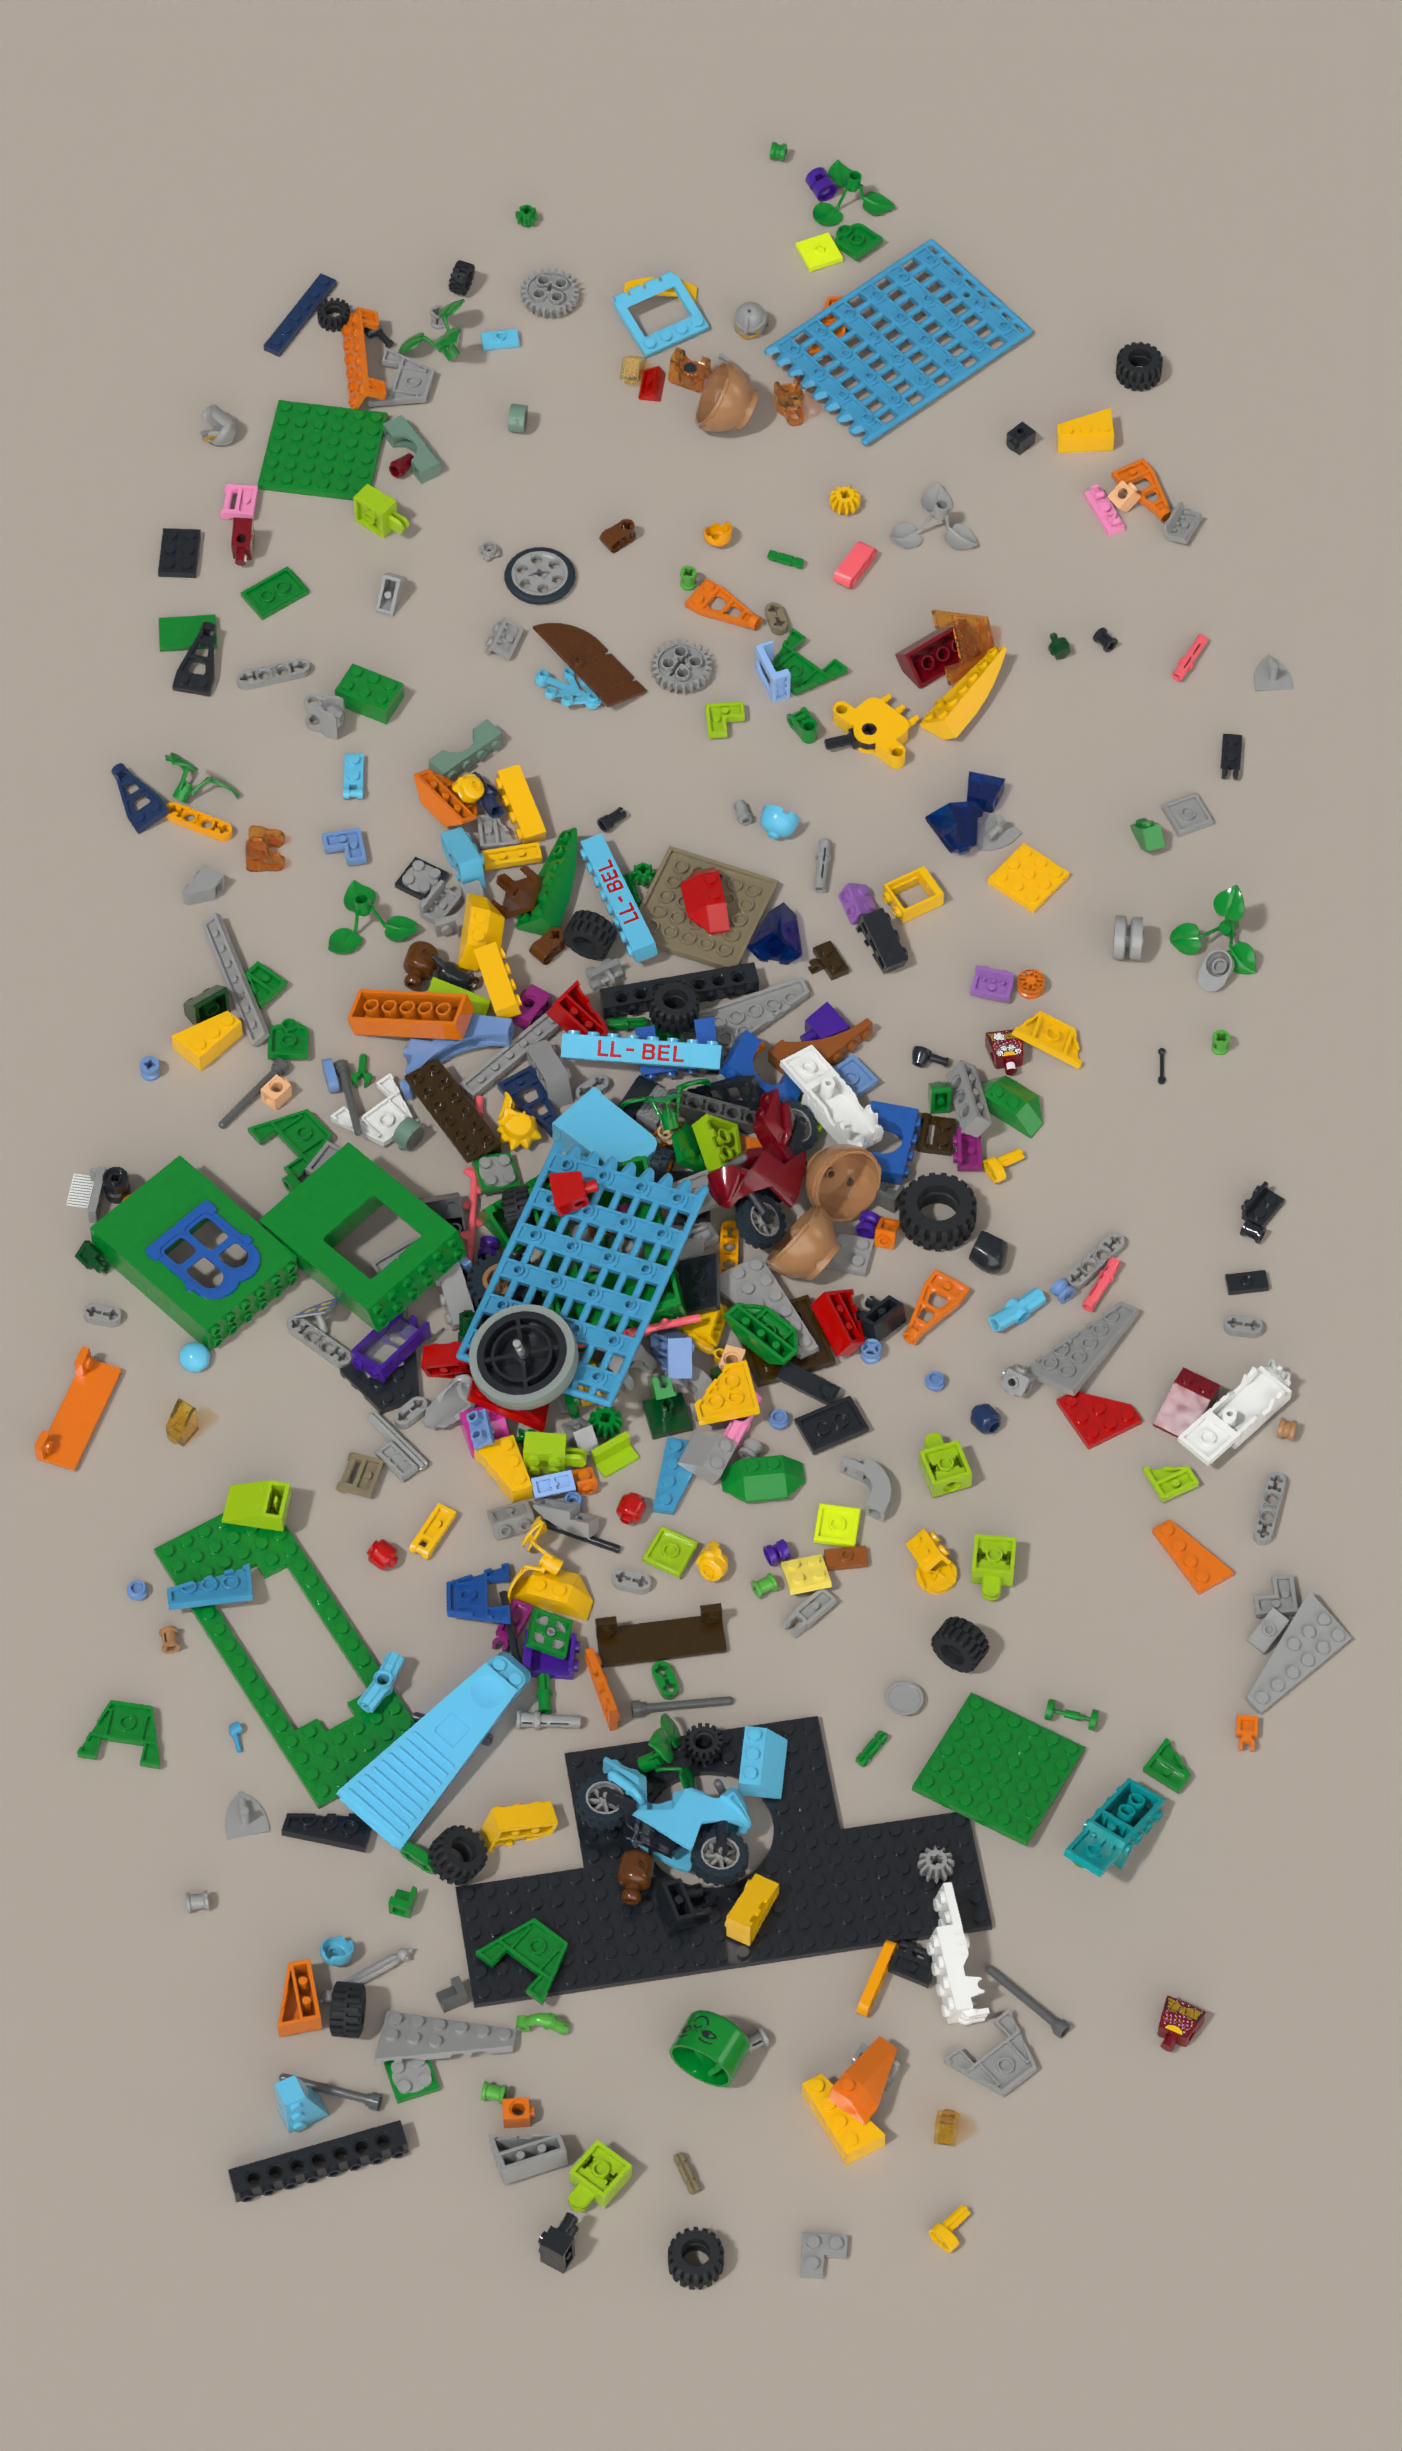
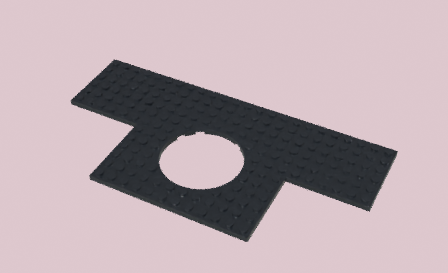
M818 1716L752 1725L751 1727L767 1728L788 1740L781 1799L761 1797L773 1823L774 1835L770 1850L762 1864L744 1879L728 1886L699 1887L703 1888L704 1894L702 1897L690 1899L692 1905H698L708 1902L710 1905L706 1906V1908L711 1906V1915L696 1918L690 1928L670 1933L655 1893L662 1882L674 1880V1878L665 1873L654 1861L653 1872L655 1878H652L649 1889L640 1891L642 1895L640 1903L637 1905L625 1904L621 1899L622 1891L625 1888L617 1880L621 1856L628 1850H644L638 1846L637 1848L633 1847V1842L624 1838L621 1827H614V1830L609 1831L608 1829L600 1831L596 1827L590 1828L587 1823L584 1824L581 1821V1816L577 1815L575 1803L577 1790H579L580 1784L586 1781V1778L590 1776L595 1777V1774L600 1773L605 1775L602 1772L605 1757L617 1760L622 1765L630 1769H636L647 1779V1802L653 1804L664 1789L671 1784L674 1785L680 1782V1773L678 1771H660L657 1773L655 1769L643 1773L640 1770L637 1761L638 1757L655 1750L648 1745L649 1741L564 1753L584 1868L455 1887L474 2008L533 1999L526 1994V1989L538 1977L536 1974L508 1953L493 1968L475 1955V1951L533 1918L537 1919L568 1943L567 1951L547 1997L881 1947L887 1939L897 1944H900L901 1940L907 1942L930 1939L935 1928L938 1927V1920L940 1919L938 1911L934 1910L933 1899H935L942 1884L952 1882L963 1932L974 1933L992 1930V1922L970 1819L957 1812L840 1829ZM745 1727L720 1730L721 1735H723L722 1755H719L717 1761L713 1759L711 1764H709V1761H706V1765H702V1761L696 1764L695 1759L692 1761L689 1759V1755L687 1756L685 1753V1736H681V1744L678 1748H674L672 1743L670 1745L673 1752L672 1762L667 1763L664 1760L661 1767H688L695 1777L705 1775L730 1776L739 1780ZM701 1738L696 1741V1746L700 1749H708L712 1746V1742L709 1739ZM593 1794V1795L590 1797V1798L598 1799V1797H597L595 1794ZM590 1804V1805H591V1807L595 1808L598 1804ZM935 1845L938 1848L937 1850L945 1847L946 1853L951 1852L952 1860H954L952 1875H947L946 1881L939 1878L937 1884L934 1879L927 1882L926 1876H921L920 1869L917 1867V1863L920 1861L919 1855L925 1853L926 1848L933 1850ZM756 1873L778 1883L779 1894L753 1942L748 1946L726 1936V1927L724 1925L726 1916L743 1893L747 1881L751 1880Z

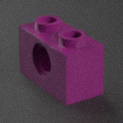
M531 984L520 995L522 1005L519 1007L522 1014L510 1019H512L514 1025L523 1030L527 1029L552 1006L551 994Z

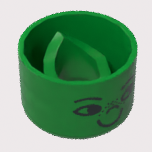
M697 2010L688 2016L669 2053L672 2060L695 2079L712 2086L727 2087L733 2081L750 2050V2041L744 2031L729 2019L714 2012Z

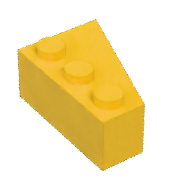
M225 1011L172 1035L173 1050L202 1071L243 1036L242 1022L229 1011Z
M535 1801L530 1804L517 1803L506 1807L496 1806L491 1808L480 1829V1833L485 1842L484 1845L487 1847V1853L494 1851L493 1847L502 1844L510 1847L513 1846V1841L525 1838L527 1842L551 1835L558 1825V1820L551 1801Z

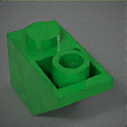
M1142 818L1136 820L1135 824L1130 825L1141 850L1149 852L1165 847L1159 823Z

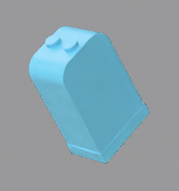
M596 1087L591 1088L552 1123L553 1144L555 1141H561L564 1153H567L573 1146H579L581 1149L580 1160H584L591 1152L596 1151L599 1154V1166H602L613 1156L618 1162L631 1160L636 1156H646L649 1165H651V1160L657 1149L656 1138L601 1094V1091Z

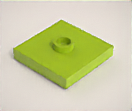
M661 1526L644 1554L642 1562L680 1579L699 1547V1542Z

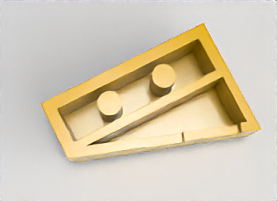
M1111 408L1057 424V452L1113 451L1114 430Z
M514 1435L494 1440L495 1444L484 1446L478 1451L474 1449L475 1460L478 1463L480 1462L485 1468L486 1473L497 1482L498 1487L512 1503L533 1498L532 1483Z
M755 1873L753 1878L747 1881L743 1893L726 1916L724 1925L726 1927V1936L750 1946L779 1894V1884Z

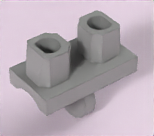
M607 958L603 960L601 966L597 968L591 966L585 970L590 988L593 991L606 984L612 987L616 984V979L624 976L618 958L613 960Z

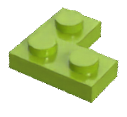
M743 701L705 704L708 739L727 738L726 722L745 721Z

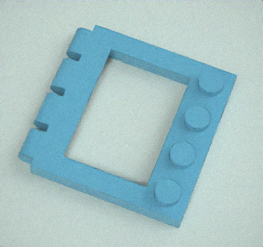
M671 271L660 275L659 280L656 277L643 283L644 288L640 284L627 290L628 295L626 292H622L613 296V307L645 359L709 330V325L677 274L673 275ZM673 288L690 317L645 337L627 307Z

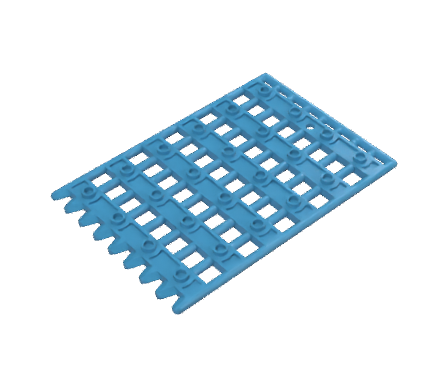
M930 239L765 348L764 353L771 355L778 352L780 356L776 359V365L784 366L791 364L792 367L788 371V376L793 378L803 375L804 378L800 382L801 389L815 386L817 389L812 394L813 400L827 397L829 400L824 406L825 411L829 412L840 409L841 412L837 416V422L853 421L849 427V433L857 434L864 432L865 435L861 439V443L866 446L1031 335L1033 330L936 241ZM929 248L934 249L937 254L933 253ZM944 258L949 263V265L944 263L941 259ZM911 260L919 265L910 272L902 267ZM956 269L961 274V276H959L953 270ZM923 271L931 276L922 283L914 278ZM884 278L892 283L883 290H880L875 285ZM968 280L974 287H971L966 281ZM935 282L939 283L943 288L935 294L926 289ZM898 289L904 295L893 302L887 295ZM979 291L986 297L985 299L978 293ZM950 293L955 298L947 305L939 301L940 298ZM859 296L864 302L853 308L848 302ZM908 300L916 305L908 312H904L899 307ZM990 303H993L998 309L996 310ZM962 304L967 311L957 317L951 310ZM871 307L876 314L866 320L860 313ZM921 311L928 316L920 323H916L912 319L913 316ZM832 314L837 320L826 327L821 320ZM1003 314H1005L1006 316H1008L1011 320H1007V319L1003 316ZM974 315L979 322L969 328L963 321ZM883 318L888 325L878 331L872 324ZM934 322L940 329L930 335L924 328ZM843 325L849 332L838 338L833 331ZM1015 325H1018L1023 331L1018 330ZM986 326L992 333L981 339L976 332ZM895 329L901 336L890 342L885 335ZM804 332L809 339L799 345L793 339ZM947 333L952 340L942 346L936 340ZM855 336L861 343L850 349L845 342ZM998 337L1004 344L993 350L988 343ZM907 340L913 347L902 353L897 346ZM816 343L822 350L811 356L805 350ZM959 344L965 351L954 357L948 351ZM865 348L870 349L874 353L865 360H862L857 355ZM917 352L926 357L917 364H914L909 359ZM828 354L834 361L823 368L817 361ZM969 356H972L977 362L969 368L960 363ZM880 359L886 365L875 372L869 365ZM932 363L938 369L927 376L921 369ZM841 366L846 372L835 379L830 372ZM892 370L898 376L887 383L882 376ZM944 374L950 380L939 387L934 380ZM853 377L858 384L847 390L842 383ZM904 381L910 388L899 394L894 387ZM865 388L871 395L859 401L854 395ZM917 393L923 399L912 406L906 399ZM877 400L883 406L872 413L866 406ZM889 411L895 418L884 424L879 417Z
M555 1141L459 1347L456 1358L469 1363V1354H466V1352L470 1350L472 1340L478 1331L477 1328L484 1314L492 1316L511 1306L531 1304L537 1290L548 1293L542 1305L550 1309L555 1296L566 1299L558 1315L569 1325L574 1333L576 1342L587 1346L581 1361H578L577 1370L572 1382L563 1393L605 1407H611L705 1201L709 1187L703 1185L695 1194H691L692 1183L689 1179L683 1180L675 1189L672 1188L673 1177L670 1173L665 1174L655 1183V1172L652 1168H647L639 1177H635L636 1165L633 1162L628 1163L619 1172L617 1171L618 1161L614 1156L610 1157L602 1166H599V1154L596 1151L591 1152L584 1160H580L581 1149L579 1146H573L566 1155H563L562 1142ZM581 1171L585 1181L597 1179L599 1191L593 1193L588 1206L561 1216L555 1232L544 1229L551 1214L558 1216L554 1206L552 1191L542 1188L549 1173ZM604 1190L614 1193L608 1208L597 1205ZM622 1196L633 1199L627 1213L616 1211ZM641 1201L651 1204L645 1219L634 1216ZM659 1207L670 1210L664 1225L653 1222ZM533 1208L543 1211L537 1226L526 1223ZM678 1213L688 1215L682 1231L671 1228ZM569 1219L580 1223L574 1237L563 1235ZM588 1225L598 1228L592 1243L581 1240ZM606 1231L617 1234L610 1249L600 1246ZM624 1237L635 1239L629 1255L618 1252ZM643 1242L654 1245L648 1260L637 1257ZM516 1243L527 1246L521 1261L510 1259ZM662 1248L673 1251L666 1266L655 1263ZM535 1249L545 1252L539 1267L528 1264ZM553 1255L564 1258L557 1273L547 1270ZM571 1261L582 1263L576 1279L565 1276ZM590 1266L601 1269L594 1284L584 1282ZM609 1272L619 1275L613 1290L602 1287ZM627 1278L638 1281L631 1296L621 1293ZM500 1279L510 1281L504 1297L493 1294ZM646 1284L656 1286L650 1302L639 1299ZM518 1285L529 1287L523 1302L512 1300ZM574 1302L584 1305L578 1320L567 1317ZM592 1308L603 1310L597 1326L586 1323ZM611 1313L622 1316L615 1332L605 1329ZM630 1319L641 1322L634 1338L623 1334ZM595 1349L606 1352L599 1368L589 1365ZM613 1355L624 1358L618 1374L607 1370ZM581 1385L589 1388V1391L585 1392L577 1388ZM597 1391L608 1394L607 1398L596 1395Z

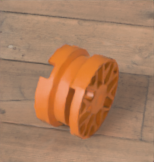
M1036 969L1022 971L1017 978L1018 993L1026 999L1040 997L1045 988L1043 974Z

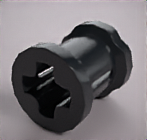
M1100 628L1094 634L1093 640L1098 642L1105 652H1110L1116 647L1118 640L1112 638L1107 633L1106 628Z
M1247 1219L1241 1228L1240 1235H1246L1259 1244L1265 1235L1266 1228L1259 1227L1251 1223L1250 1219Z

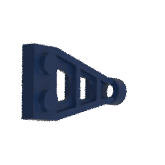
M119 763L112 768L111 773L117 781L127 818L138 834L171 813L161 797L130 773L123 763ZM134 783L139 789L128 796L126 788ZM145 796L150 800V803L135 811L133 803L140 797Z
M531 1065L497 1083V1088L503 1096L505 1091L508 1092L516 1108L521 1112L525 1111L529 1116H534L538 1125L544 1128L550 1137L553 1138L552 1123L557 1119V1115L550 1099H548L546 1090L536 1075L537 1072ZM533 1088L537 1092V1099L527 1103L519 1097V1095ZM544 1104L548 1112L538 1116L533 1109Z

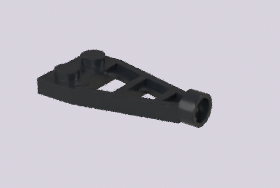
M202 623L198 636L177 669L172 686L173 691L210 697L215 681L214 635L216 625L213 623ZM199 646L209 647L207 657L195 655ZM193 662L205 664L204 675L188 672Z
M755 1075L735 1076L712 1082L711 1086L701 1085L696 1088L687 1089V1092L747 1107L753 1111L759 1109L760 1098L763 1095ZM738 1088L743 1100L731 1098L727 1089ZM719 1090L722 1098L713 1097L711 1091Z

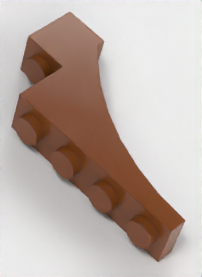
M866 1018L858 1025L842 1033L819 1040L786 1042L782 1039L768 1050V1062L781 1074H784L785 1071L779 1066L780 1061L813 1045L832 1066L835 1063H839L847 1053L853 1052L861 1042L867 1041L872 1036L873 1022Z

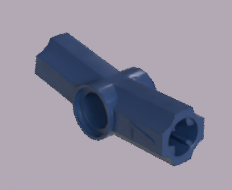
M472 773L480 778L484 785V794L477 803L485 809L491 818L501 817L504 813V806L497 797L499 792L492 785L488 784L480 773Z

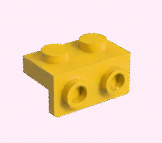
M923 1528L906 1543V1546L921 1569L927 1573L941 1560L947 1564H950L951 1560L947 1556L949 1551L944 1545L939 1544L941 1539L933 1531L930 1533Z

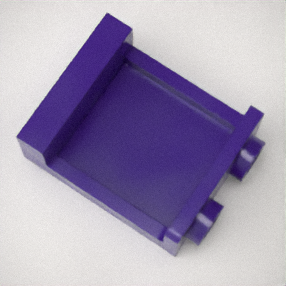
M525 1629L522 1665L529 1670L531 1677L537 1678L541 1673L550 1675V1679L573 1680L574 1672H578L579 1660L575 1659V1654L580 1653V1641L576 1640V1633H572L567 1657L562 1660L526 1647L528 1629Z

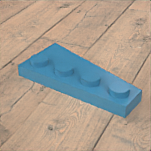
M667 1437L653 1504V1512L674 1515L684 1496V1491L692 1480L693 1473L677 1464L689 1440Z
M250 1563L242 1565V1569L235 1571L233 1569L226 1570L224 1574L216 1577L212 1575L206 1576L200 1582L190 1581L167 1588L169 1610L253 1600Z

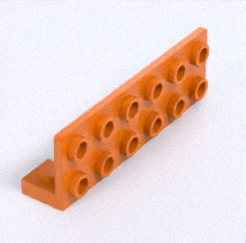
M357 307L355 312L350 315L349 321L343 326L341 332L344 339V362L347 368V391H349V405L352 409H358L366 396L384 400L387 396L385 381L368 377L363 327L377 330L379 327L378 312Z
M82 1346L74 1362L76 1375L48 1432L41 1431L34 1446L37 1460L72 1471L76 1470L122 1373V1369L93 1360L90 1348Z

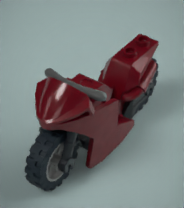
M776 1088L765 1092L761 1096L759 1109L755 1113L753 1131L762 1147L749 1148L734 1156L729 1163L710 1171L707 1175L709 1193L720 1207L729 1209L734 1206L736 1208L734 1220L737 1223L735 1226L740 1232V1237L744 1238L748 1245L751 1244L753 1248H760V1250L777 1244L785 1236L786 1231L784 1230L787 1228V1224L784 1221L785 1215L784 1213L782 1214L780 1205H777L775 1202L780 1203L783 1201L789 1208L795 1205L800 1193L805 1166L808 1163L806 1161V1151L815 1145L814 1143L818 1140L816 1136L819 1134V1130L816 1127L818 1125L817 1121L814 1120L813 1113L807 1110L808 1107L801 1105L799 1101L793 1102V1100L780 1103L779 1090Z

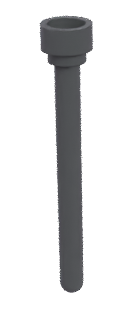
M277 1058L272 1063L271 1071L219 1122L218 1126L221 1129L225 1128L276 1074L278 1076L284 1075L289 1070L288 1064L283 1059Z
M341 1059L333 1065L336 1075L341 1079L354 1133L356 1136L362 1135V1128L348 1078L350 1067L347 1060Z
M731 1696L647 1704L640 1702V1700H632V1717H642L646 1712L731 1705L734 1699Z
M992 1965L986 1967V1972L1050 2024L1053 2033L1061 2039L1068 2033L1071 2024L1064 2019H1056Z
M282 2073L279 2076V2080L282 2081L292 2075ZM298 2077L307 2087L310 2086L312 2090L365 2103V2106H368L370 2110L379 2111L383 2094L373 2092L366 2095Z

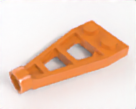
M1144 458L1112 472V478L1117 484L1122 480L1128 484L1130 482L1134 484L1147 479L1150 487L1141 491L1137 490L1142 496L1138 502L1153 512L1162 523L1168 520L1172 511L1169 508L1154 470ZM1156 493L1159 499L1152 503L1145 498Z
M707 578L685 602V608L701 616L751 628L755 631L762 623L761 616L751 612L725 588ZM716 597H720L726 602L722 610L709 607ZM732 607L742 612L738 617L727 615Z
M935 1269L924 1283L908 1328L903 1333L904 1340L909 1344L915 1345L922 1335L960 1306L969 1294L970 1287ZM935 1293L948 1300V1302L941 1308H936L929 1304L928 1300L930 1295ZM923 1309L934 1315L928 1322L918 1318Z

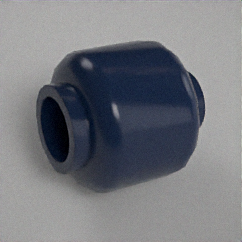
M990 1404L976 1405L972 1409L970 1422L982 1434H992L1000 1427L1001 1416Z

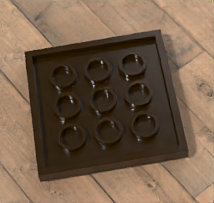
M804 1295L789 1300L819 1347L818 1352L801 1360L794 1356L789 1362L809 1372L835 1365L836 1360L823 1329L810 1306L812 1303L809 1296ZM739 1341L741 1348L746 1350V1360L757 1387L779 1382L776 1380V1377L782 1365L768 1364Z

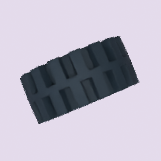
M662 1146L656 1149L650 1163V1167L655 1172L654 1179L656 1183L665 1174L672 1171L676 1159L674 1150Z

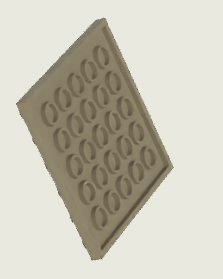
M669 846L639 910L655 941L657 949L715 968L740 965L778 887V880ZM715 867L719 871L726 900L730 932L710 935L705 929L687 918L680 884L695 870Z

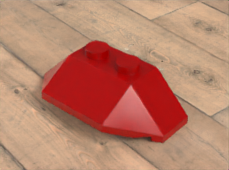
M715 867L695 870L680 884L687 918L705 929L710 935L730 932L726 900L719 871Z

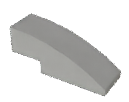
M543 1497L533 1504V1508L540 1515L567 1532L589 1539L599 1531V1516L580 1512V1504Z

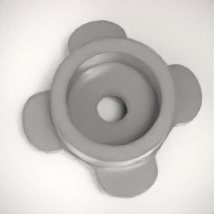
M491 541L484 542L478 548V552L482 553L484 560H490L494 556L500 555V550Z

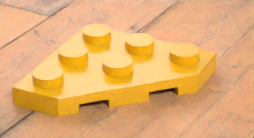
M747 1360L726 1364L719 1377L714 1379L706 1389L704 1396L695 1403V1412L699 1426L760 1414Z

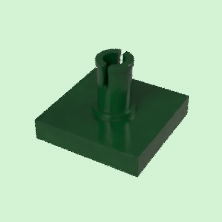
M682 1392L676 1393L677 1396L665 1399L642 1401V1408L652 1440L692 1431V1423Z

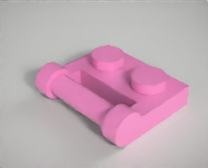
M227 484L224 489L225 500L223 509L220 512V518L223 520H229L234 517L254 519L258 486ZM234 494H238L235 509H231L232 497Z

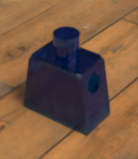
M969 771L966 807L972 809L973 816L980 818L984 812H994L1004 793L1005 779Z

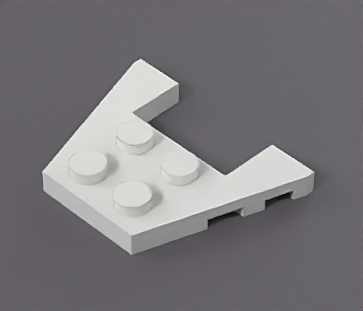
M391 1073L376 1082L377 1088L387 1098L359 1117L362 1128V1135L360 1136L383 1147L393 1141L394 1132L407 1117L413 1118ZM345 1106L330 1116L333 1123L354 1132L349 1110Z

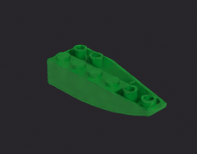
M575 827L560 833L538 874L542 879L535 908L518 915L516 929L543 936L549 929L560 927L569 902L575 875L577 857V829Z

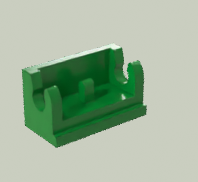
M653 1375L647 1376L652 1399L660 1400L677 1396L669 1377L661 1375L662 1381H659L658 1377H653Z

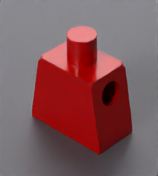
M581 1171L549 1174L554 1206L559 1217L588 1206L590 1204L588 1193L599 1191L597 1179L585 1181Z

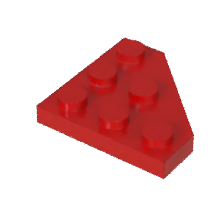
M1077 1392L1075 1396L1067 1394L1056 1401V1404L1088 1450L1142 1424V1419L1133 1406L1128 1403Z

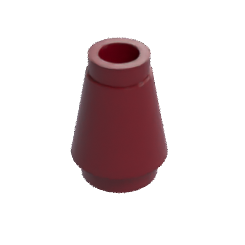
M408 453L392 461L389 466L390 473L396 478L403 477L411 467V460L414 456Z

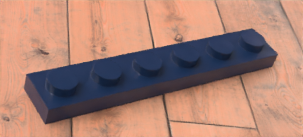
M320 273L263 345L264 351L280 357L316 312L320 303L337 285L336 279Z

